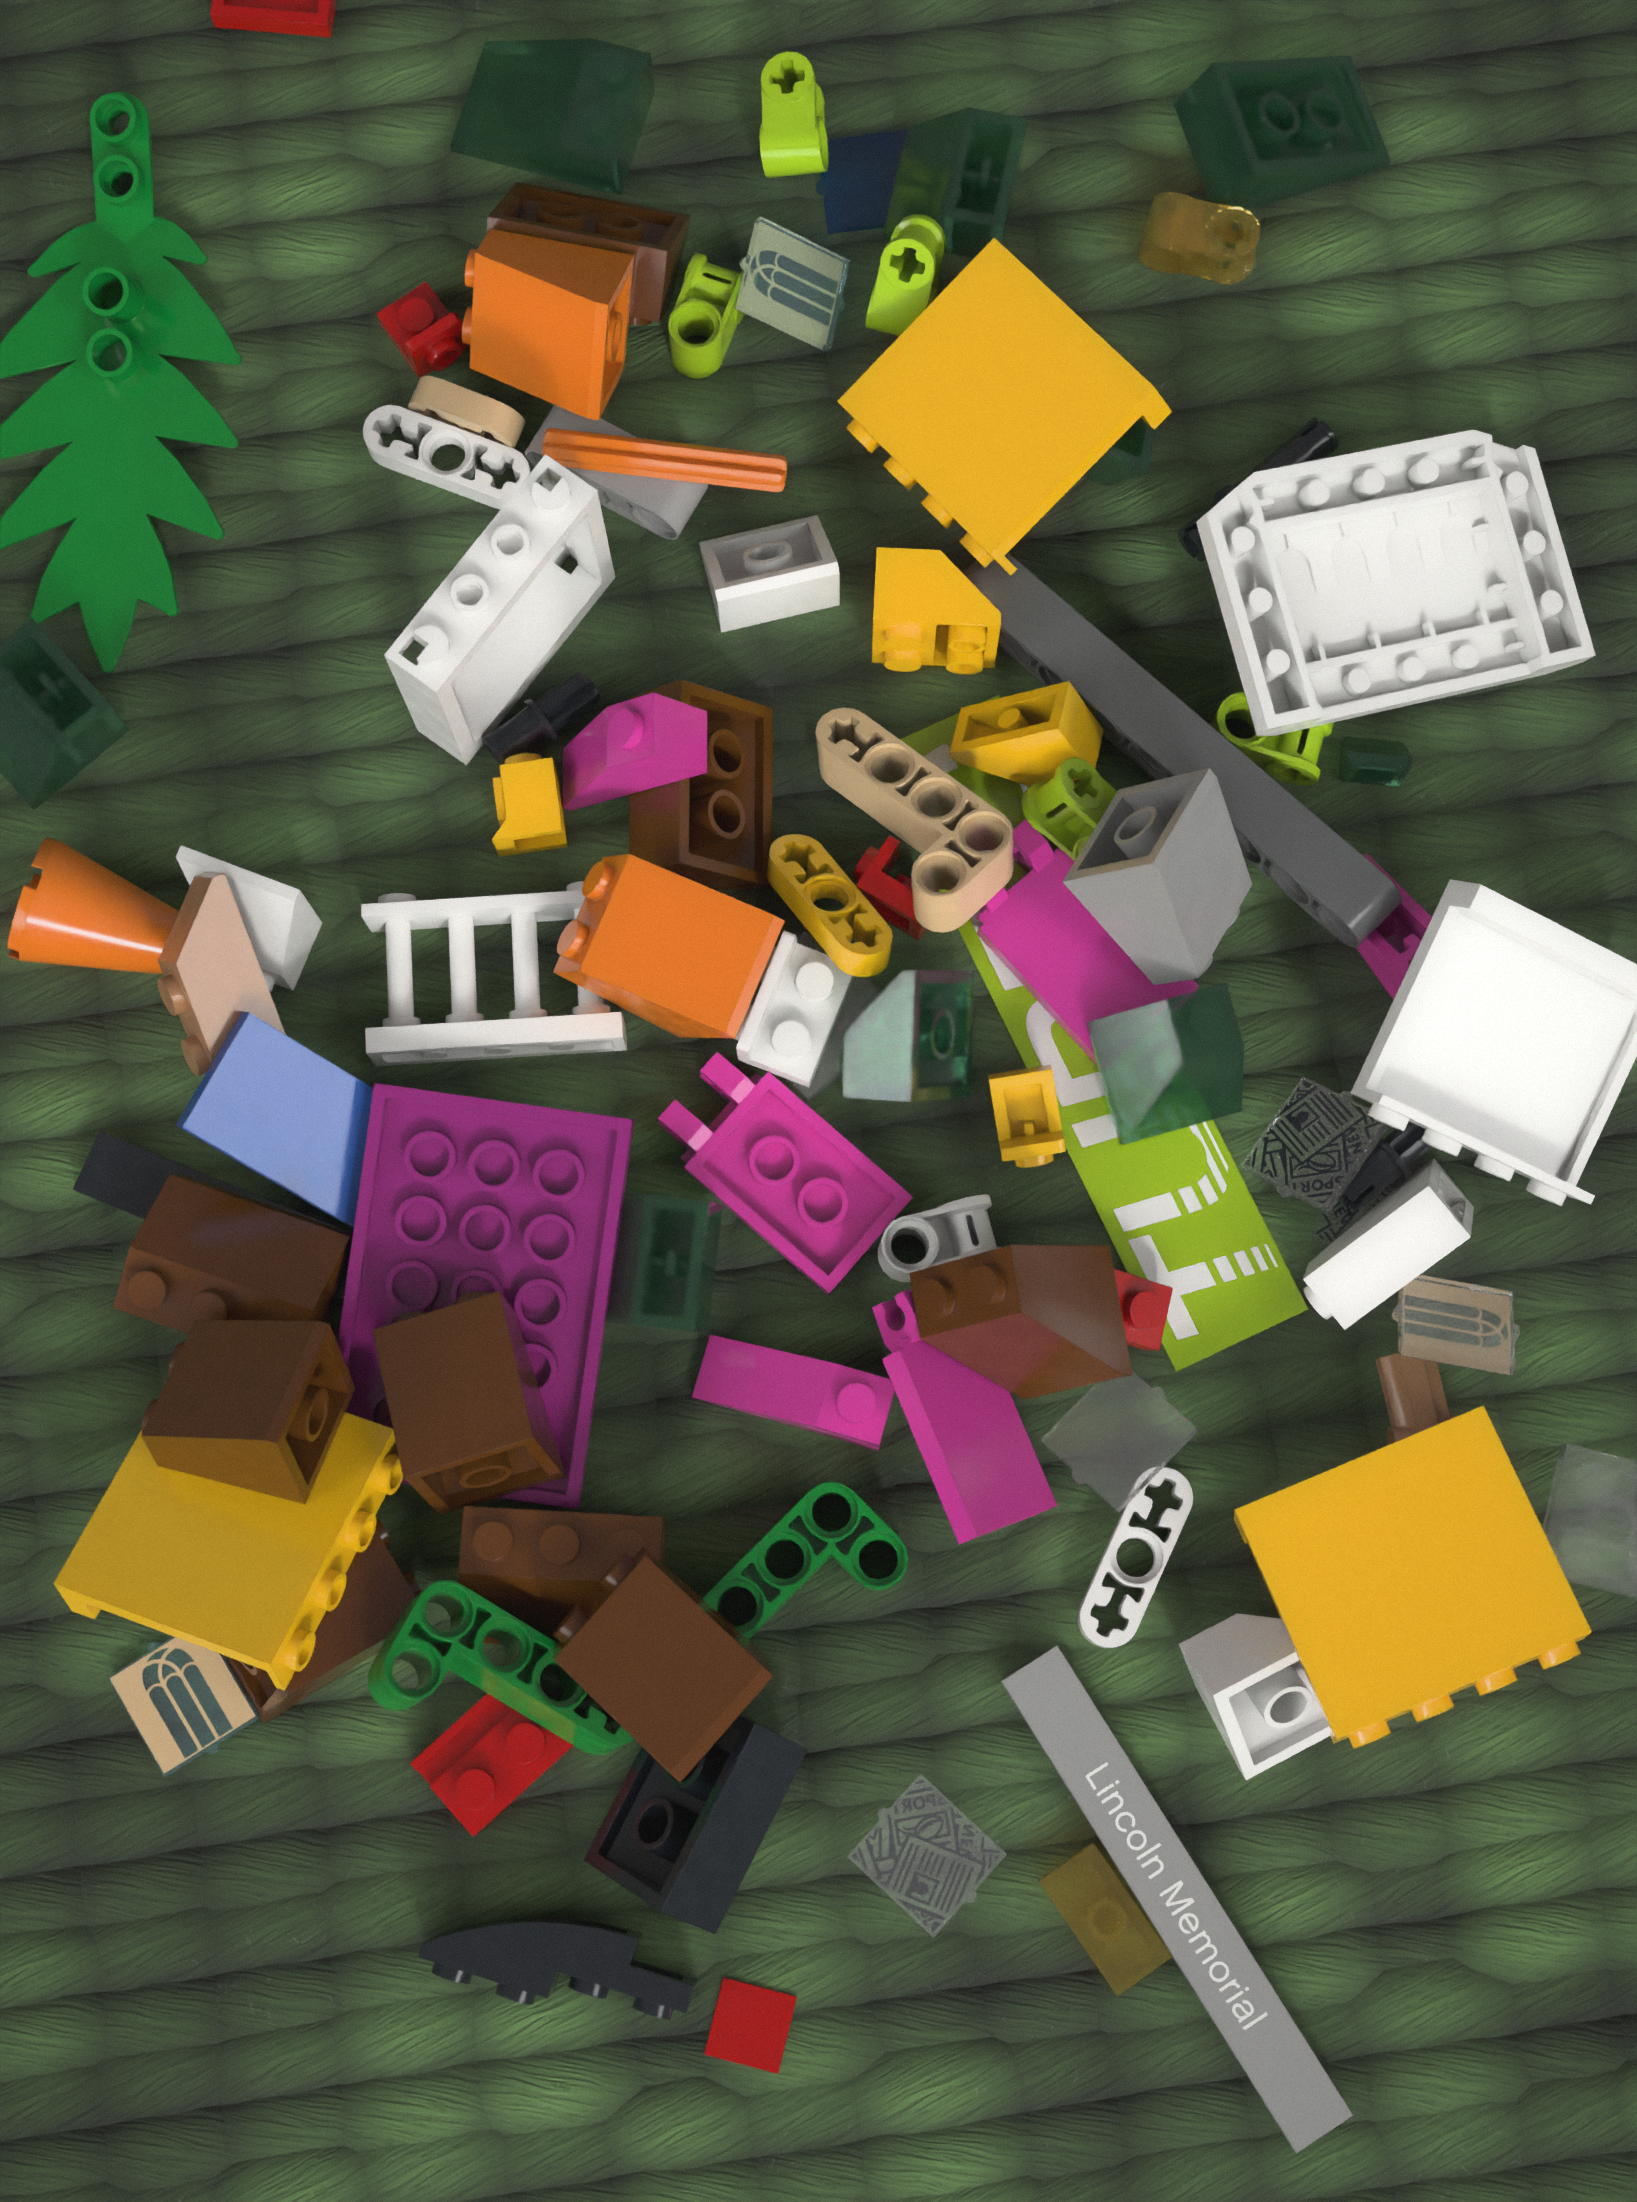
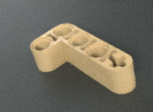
M838 708L829 711L821 717L817 723L815 734L819 770L822 779L850 802L921 853L913 864L911 872L913 910L916 920L922 927L933 932L944 933L956 930L965 924L1011 879L1014 868L1013 828L1011 822L996 808L864 713L853 708ZM940 889L949 890L945 892H934L935 890Z

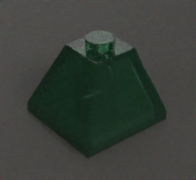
M903 970L844 1032V1048L840 1053L838 1062L839 1074L843 1081L842 1098L915 1102L971 1097L974 970Z
M1227 983L1086 1022L1120 1145L1242 1111L1244 1044Z

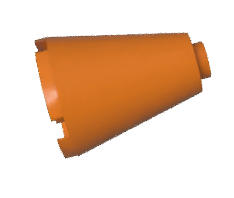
M47 836L43 840L31 865L42 869L41 874L35 873L29 886H23L8 939L7 948L11 949L8 957L26 962L163 975L158 959L179 911L62 841Z

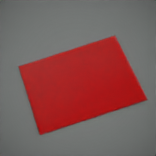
M723 1977L704 2055L778 2074L797 1996Z

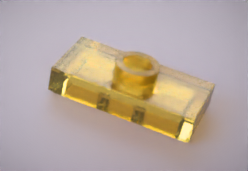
M1090 1842L1038 1880L1117 1997L1172 1958L1093 1842Z

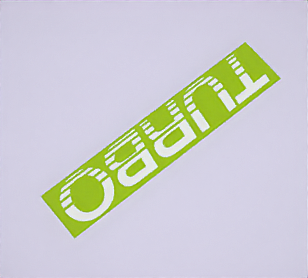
M997 695V696H995V697H993V698H991V699H988V700H986V701L998 699V698H1000V696ZM959 713L900 739L1004 814L1011 822L1013 829L1026 819L1021 801L1023 793L1030 786L956 763L949 755ZM1052 811L1047 814L1048 817L1054 815ZM1041 834L1048 841L1052 851H1055L1058 846L1048 837ZM1015 860L1012 877L1004 886L1006 892L1027 875ZM944 889L939 890V892L949 891ZM977 911L958 930L1026 1068L1051 1065L1065 1147L1127 1273L1173 1288L1161 1342L1176 1372L1308 1310L1164 1021L1158 1024L1103 1073L977 935L978 929L982 925L977 919L981 913Z

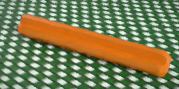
M558 428L547 429L542 444V456L546 454L563 467L770 492L783 491L786 483L787 460L786 457L778 454Z

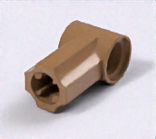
M1401 1352L1375 1360L1391 1427L1387 1429L1388 1445L1456 1417L1453 1414H1449L1437 1361L1401 1355Z

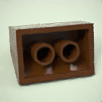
M516 182L488 215L486 235L490 229L634 255L628 324L647 325L652 323V321L660 322L671 304L688 234L690 215Z
M682 679L632 696L631 699L654 692L707 711V773L630 794L629 854L711 889H766L772 887L767 879L769 849L772 844L773 708Z
M174 1172L169 1175L129 1247L113 1308L189 1334L195 1320L320 1321L328 1323L353 1234Z
M464 1506L458 1572L459 1584H462L556 1643H559V1640L553 1636L557 1626L579 1603L587 1610L605 1591L598 1584L600 1578L621 1554L626 1552L633 1559L645 1547L665 1565L667 1520L657 1516ZM485 1637L483 1643L501 1644L497 1639Z

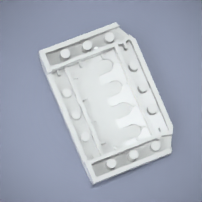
M1473 429L1257 471L1242 481L1196 521L1257 736L1280 735L1537 677L1582 663L1596 656L1535 448L1525 445L1517 449L1509 448L1492 442V435Z

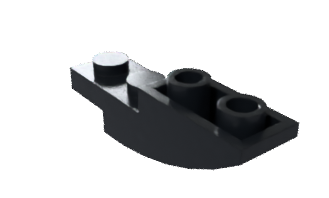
M527 1917L495 1920L466 1926L430 1938L422 1943L418 1955L420 1958L434 1962L431 1972L439 1977L458 1983L470 1984L472 1975L479 1976L498 1983L495 1991L496 1994L519 2003L534 2005L536 1996L548 1999L555 1991L559 1975L562 1973L571 1976L568 1987L575 1991L602 1999L607 1998L609 1989L635 1997L632 2008L645 2014L668 2020L671 2019L674 2010L687 2013L697 1984V1979L635 1960L634 1958L642 1935L641 1932L606 1923L572 1918Z

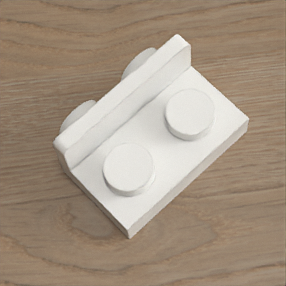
M784 930L777 947L774 946L761 976L760 982L762 984L754 1004L749 1005L736 1038H733L738 1040L736 1046L738 1060L810 1087L854 976L840 970L827 954L798 944L796 935Z

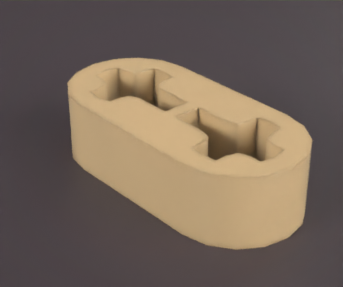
M423 376L420 378L408 404V408L411 411L514 449L526 424L524 418L508 405L433 376Z

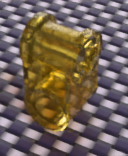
M1160 193L1154 196L1138 256L1145 266L1155 271L1168 274H1184L1217 281L1221 284H1235L1249 276L1254 268L1256 261L1255 249L1260 239V226L1257 218L1250 211L1241 207H1231L1197 200L1182 193ZM1234 222L1238 223V231L1232 230ZM1226 243H1234L1236 246L1235 248H1227ZM1224 260L1229 261L1228 269L1223 268Z

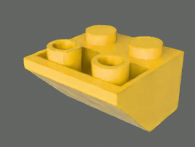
M877 547L872 663H884L887 669L898 672L916 671L921 668V665L946 666L949 672L962 675L977 674L983 668H995L1001 627V612L941 550Z

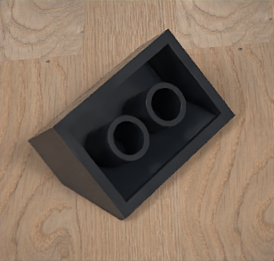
M742 1713L681 1782L676 1780L641 1747L584 1861L659 1911L716 1934L808 1749Z

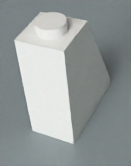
M1432 1158L1308 1263L1303 1278L1308 1285L1304 1288L1305 1296L1324 1319L1328 1320L1334 1316L1343 1329H1347L1471 1237L1473 1205L1437 1161Z

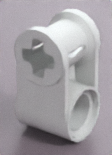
M983 1194L962 1198L935 1209L902 1216L892 1221L885 1229L878 1247V1262L883 1272L891 1279L899 1282H910L909 1273L1001 1248L996 1245L987 1209L992 1206L990 1196ZM900 1235L917 1237L925 1248V1258L916 1264L900 1262L891 1251L893 1239Z

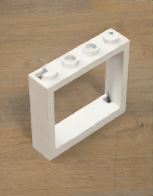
M546 454L384 654L417 730L465 765L470 762L484 744L481 737L497 728L615 579L598 490ZM568 556L578 563V566L571 575L560 568ZM414 640L425 647L417 658V666L402 656Z

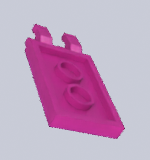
M1025 819L1013 829V858L1027 875L1007 892L1003 887L978 910L981 914L977 919L982 925L979 927L977 935L1104 1073L1192 996L1199 988V985L1194 980L1154 985L1063 883L1064 878L1075 861L1059 847L1052 851L1048 841Z
M716 1052L700 1070L701 1074L699 1077L722 1098L729 1101V1104L707 1127L674 1099L658 1117V1125L688 1149L680 1158L686 1163L683 1170L823 1292L829 1295L913 1196L769 1071L763 1078L755 1073L749 1079L720 1053Z
M912 1289L902 1291L894 1296L895 1299L872 1307L884 1344L892 1352V1354L882 1358V1361L958 1544L965 1543L1056 1507L1057 1503L1010 1392L920 1339ZM901 1310L904 1312L905 1321H904V1319H903V1317H902V1312H901Z

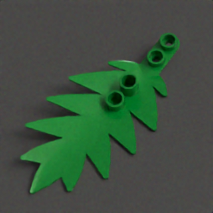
M113 92L101 96L95 101L90 111L96 221L70 230L51 244L28 268V274L38 278L65 268L75 267L52 285L0 343V379L71 363L45 382L0 425V460L70 444L42 469L0 519V550L74 521L56 549L41 578L30 621L34 624H41L79 603L88 638L102 670L106 673H112L115 670L130 634L139 599L169 616L175 617L179 613L173 571L149 515L216 540H222L225 536V530L222 528L208 499L181 462L157 437L230 449L238 447L239 439L235 436L222 415L188 377L161 355L238 366L242 362L241 355L219 317L186 276L165 258L201 266L206 265L208 262V256L188 233L171 221L155 217L150 118L144 104L138 98L126 92ZM121 115H129L130 121L126 130L121 134H116L114 130L116 119ZM126 175H132L133 184L131 189L125 195H120L118 192L119 180Z

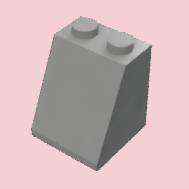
M1210 768L1119 789L1063 880L1067 888L1154 985L1183 980L1190 981L1199 978L1209 968L1213 961L1212 954L1227 928L1238 918L1240 913L1239 907L1252 886V881L1218 779Z

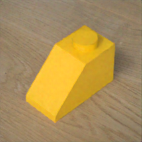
M1070 681L961 707L949 755L956 763L1031 786L1034 783H1046L1055 776L1057 767L1069 758L1083 759L1095 768L1104 730ZM1079 778L1073 779L1074 782L1079 780Z

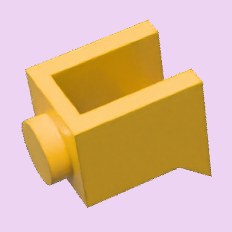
M523 753L505 759V764L499 765L501 777L492 778L497 818L500 824V829L492 838V842L498 856L502 857L568 847L559 777L553 758L542 759L538 754Z

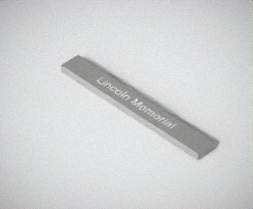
M1054 1646L1001 1680L1004 1688L1292 2149L1298 2153L1352 2117L1353 2114L1059 1647Z

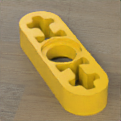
M789 834L776 839L770 846L767 879L771 886L840 970L857 977H870L881 973L887 967L890 958L893 938L890 926L817 840L801 834ZM821 898H831L838 900L845 907L837 911H826L816 907L813 902Z

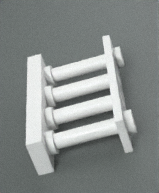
M584 881L571 883L566 886L567 891L418 901L411 894L391 893L378 897V903L361 904V917L370 931L386 933L389 1018L382 1020V1027L365 1028L366 1054L375 1066L627 1050L626 1025L622 1012H611L610 1006L604 1005V998L577 985L578 1006L572 1009L573 1015L547 1016V1011L541 1009L537 922L576 919L585 899V896L582 894ZM511 924L515 1010L509 1012V1019L484 1020V1015L477 1013L474 926ZM448 928L452 1014L446 1016V1023L421 1024V1020L414 1017L411 930Z

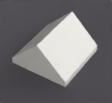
M818 515L699 542L721 633L840 605V572L838 562Z

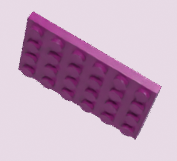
M374 1083L337 1343L355 1386V1391L345 1411L346 1413L393 1428L372 1330L390 1325L396 1316L406 1312L417 1310L432 1312L454 1305L457 1298L470 1292L488 1291L493 1293L500 1291L517 1315L563 1464L565 1477L498 1498L578 1509L581 1506L635 1119ZM404 1478L402 1479V1484H409Z

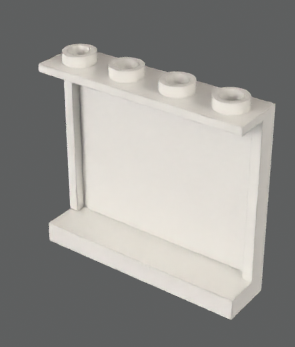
M1450 879L1353 1086L1351 1094L1372 1103L1368 1115L1401 1131L1405 1130L1408 1122L1426 1129L1421 1141L1437 1149L1458 1156L1461 1148L1464 1147L1478 1154L1474 1166L1509 1182L1514 1172L1530 1179L1526 1191L1544 1200L1562 1206L1566 1196L1591 1205L1595 1196L1576 1187L1637 1057V964L1481 884Z

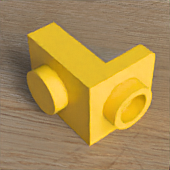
M1051 1065L988 1075L1002 1161L1015 1160L1016 1167L1021 1168L1036 1167L1051 1163L1054 1160L1053 1154L1066 1151Z

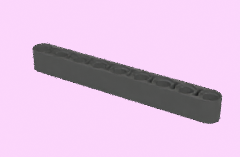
M1009 553L1005 555L1017 568L1011 576L995 560L985 568L976 558L962 571L977 589L1001 612L998 646L1045 686L1070 681L1103 728V736L1154 781L1210 768L1218 779L1243 857L1341 942L1353 948L1359 947L1400 905L1402 896L1398 888L1383 872Z

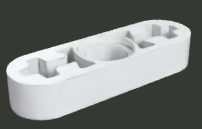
M386 405L375 409L366 418L363 426V437L373 460L379 465L496 509H502L531 473L527 459L518 450L400 406ZM396 426L400 427L404 439L419 446V458L415 460L416 455L411 444L400 440H394L390 447H385L380 435L381 432L391 434ZM453 444L462 448L465 452V458L458 468L451 471H442L432 465V456L439 447ZM479 455L482 456L481 461L485 471L496 475H502L506 468H512L517 482L506 481L502 489H497L493 477L489 473L477 469V457Z
M1165 1467L1155 1468L1142 1475L1134 1484L1078 1609L1077 1621L1082 1635L1093 1645L1102 1648L1118 1647L1127 1643L1136 1633L1192 1507V1488L1188 1480L1180 1472ZM1165 1480L1173 1485L1171 1496L1179 1501V1505L1176 1510L1172 1508L1165 1509L1160 1514L1155 1528L1168 1530V1534L1163 1542L1155 1533L1148 1529L1129 1526V1521L1133 1513L1142 1522L1147 1519L1153 1501L1144 1495L1147 1486L1157 1488ZM1136 1538L1143 1540L1152 1549L1154 1562L1150 1571L1144 1576L1131 1577L1125 1574L1117 1564V1550L1127 1539ZM1106 1573H1108L1114 1581L1122 1586L1141 1589V1594L1137 1602L1128 1594L1124 1595L1118 1608V1615L1126 1620L1123 1630L1111 1629L1105 1637L1096 1632L1099 1621L1090 1616L1094 1605L1098 1607L1106 1606L1113 1595L1115 1588L1102 1586V1581Z

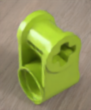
M786 51L777 54L766 63L761 75L762 123L760 125L759 139L765 175L767 178L826 172L829 165V153L825 128V100L821 88L815 82L812 64L805 56L797 52Z
M913 214L904 217L896 225L891 241L885 246L881 256L877 279L867 311L866 328L900 336L938 296L937 285L946 248V237L942 227L934 219L926 215ZM911 248L916 250V257L910 255Z
M698 252L691 258L684 276L681 292L668 323L670 356L673 366L679 373L688 378L700 379L709 377L718 371L722 365L736 327L740 324L746 313L737 309L746 268L739 273L709 263L707 256ZM748 269V277L753 272V270ZM755 275L751 281L752 288L754 287ZM695 335L708 338L707 341L700 344H691L684 341L688 337Z
M1239 692L1230 695L1222 701L1210 726L1269 776L1293 785L1311 786L1319 781L1321 770L1316 766L1323 739L1332 733L1334 722L1275 736H1257L1245 692ZM1235 718L1246 722L1252 730L1253 737L1247 739L1235 737L1227 730L1225 720ZM1301 740L1300 747L1297 753L1299 741Z
M1074 757L1061 763L1056 769L1055 776L1046 783L1038 782L1031 785L1023 793L1021 803L1023 813L1031 826L1048 837L1075 861L1118 791L1106 782L1091 764L1083 759ZM1079 778L1080 781L1075 784L1073 779ZM1050 811L1054 814L1052 817L1047 816Z

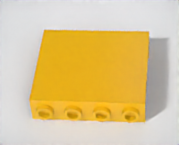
M995 238L979 252L837 401L854 418L847 425L846 429L871 454L881 446L891 456L883 466L908 491L918 483L928 493L921 504L946 529L956 521L967 532L959 542L985 568L995 560L1010 576L1017 568L1005 555L1140 417L1155 430L1172 412L1156 388Z
M1484 1405L1234 1510L1235 1523L1244 1543H1248L1331 1729L1330 1736L1333 1743L1349 1738L1353 1749L1374 1742L1391 1734L1387 1721L1411 1711L1416 1722L1436 1716L1455 1707L1450 1697L1451 1694L1475 1685L1480 1696L1503 1688L1518 1680L1513 1668L1537 1658L1543 1670L1580 1655L1581 1652L1576 1642L1583 1640L1592 1632Z
M345 1412L306 1504L160 1467L156 1464L140 1431L53 1584L73 1612L94 1620L101 1609L265 1670L275 1687L285 1691L294 1672L302 1671L308 1664L315 1647V1632L325 1612L333 1611L339 1604L346 1587V1572L356 1552L362 1553L369 1546L376 1529V1514L387 1494H394L402 1482L403 1474L393 1428Z

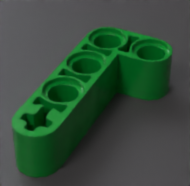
M832 1481L821 1483L811 1489L702 1599L720 1614V1602L727 1592L737 1588L750 1591L756 1599V1614L746 1625L734 1626L750 1640L831 1557L858 1584L868 1590L882 1591L890 1589L899 1583L905 1574L908 1564L907 1550L901 1539L853 1490L842 1483ZM830 1495L838 1496L845 1500L851 1511L850 1520L847 1525L833 1532L825 1531L818 1527L812 1516L816 1503L823 1497ZM786 1541L800 1547L804 1554V1563L797 1575L792 1578L781 1579L769 1572L766 1558L774 1545ZM882 1542L894 1550L897 1557V1566L893 1574L883 1579L870 1578L864 1574L859 1565V1555L868 1544Z
M451 1580L437 1581L427 1586L410 1600L402 1610L374 1659L367 1676L368 1689L372 1698L381 1707L391 1711H404L424 1700L438 1688L447 1671L450 1670L583 1752L594 1756L606 1755L635 1740L611 1716H609L608 1724L615 1730L608 1732L604 1728L607 1717L604 1713L600 1712L603 1708L554 1661L553 1648L558 1643L462 1584ZM427 1603L439 1604L447 1611L450 1617L449 1631L442 1632L429 1624L425 1610ZM485 1637L497 1639L503 1645L507 1658L505 1666L494 1665L486 1658L483 1651ZM394 1660L409 1662L415 1668L418 1674L416 1690L402 1688L395 1681L392 1671ZM542 1671L550 1672L559 1679L562 1685L560 1701L552 1700L544 1694L540 1686ZM577 1706L583 1709L578 1713L574 1712V1709Z

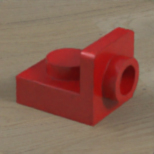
M426 281L376 313L380 326L419 379L432 370L441 371L450 367L458 360L462 351L469 347V344L462 342L463 323L455 312H448Z
M889 835L880 850L872 845L866 850L858 862L852 878L858 881L856 887L886 922L919 941L926 928L922 927L914 914L912 880L904 875H897L895 879L888 875L899 859L901 841Z

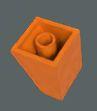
M490 229L478 249H471L469 251L465 266V285L473 288V305L466 309L462 326V342L470 345L469 368L584 418L599 421L625 369L634 255Z
M631 854L603 857L601 861L591 868L584 880L582 894L585 896L577 918L565 927L559 938L557 953L560 957L553 972L679 1038H736L785 921L773 914Z

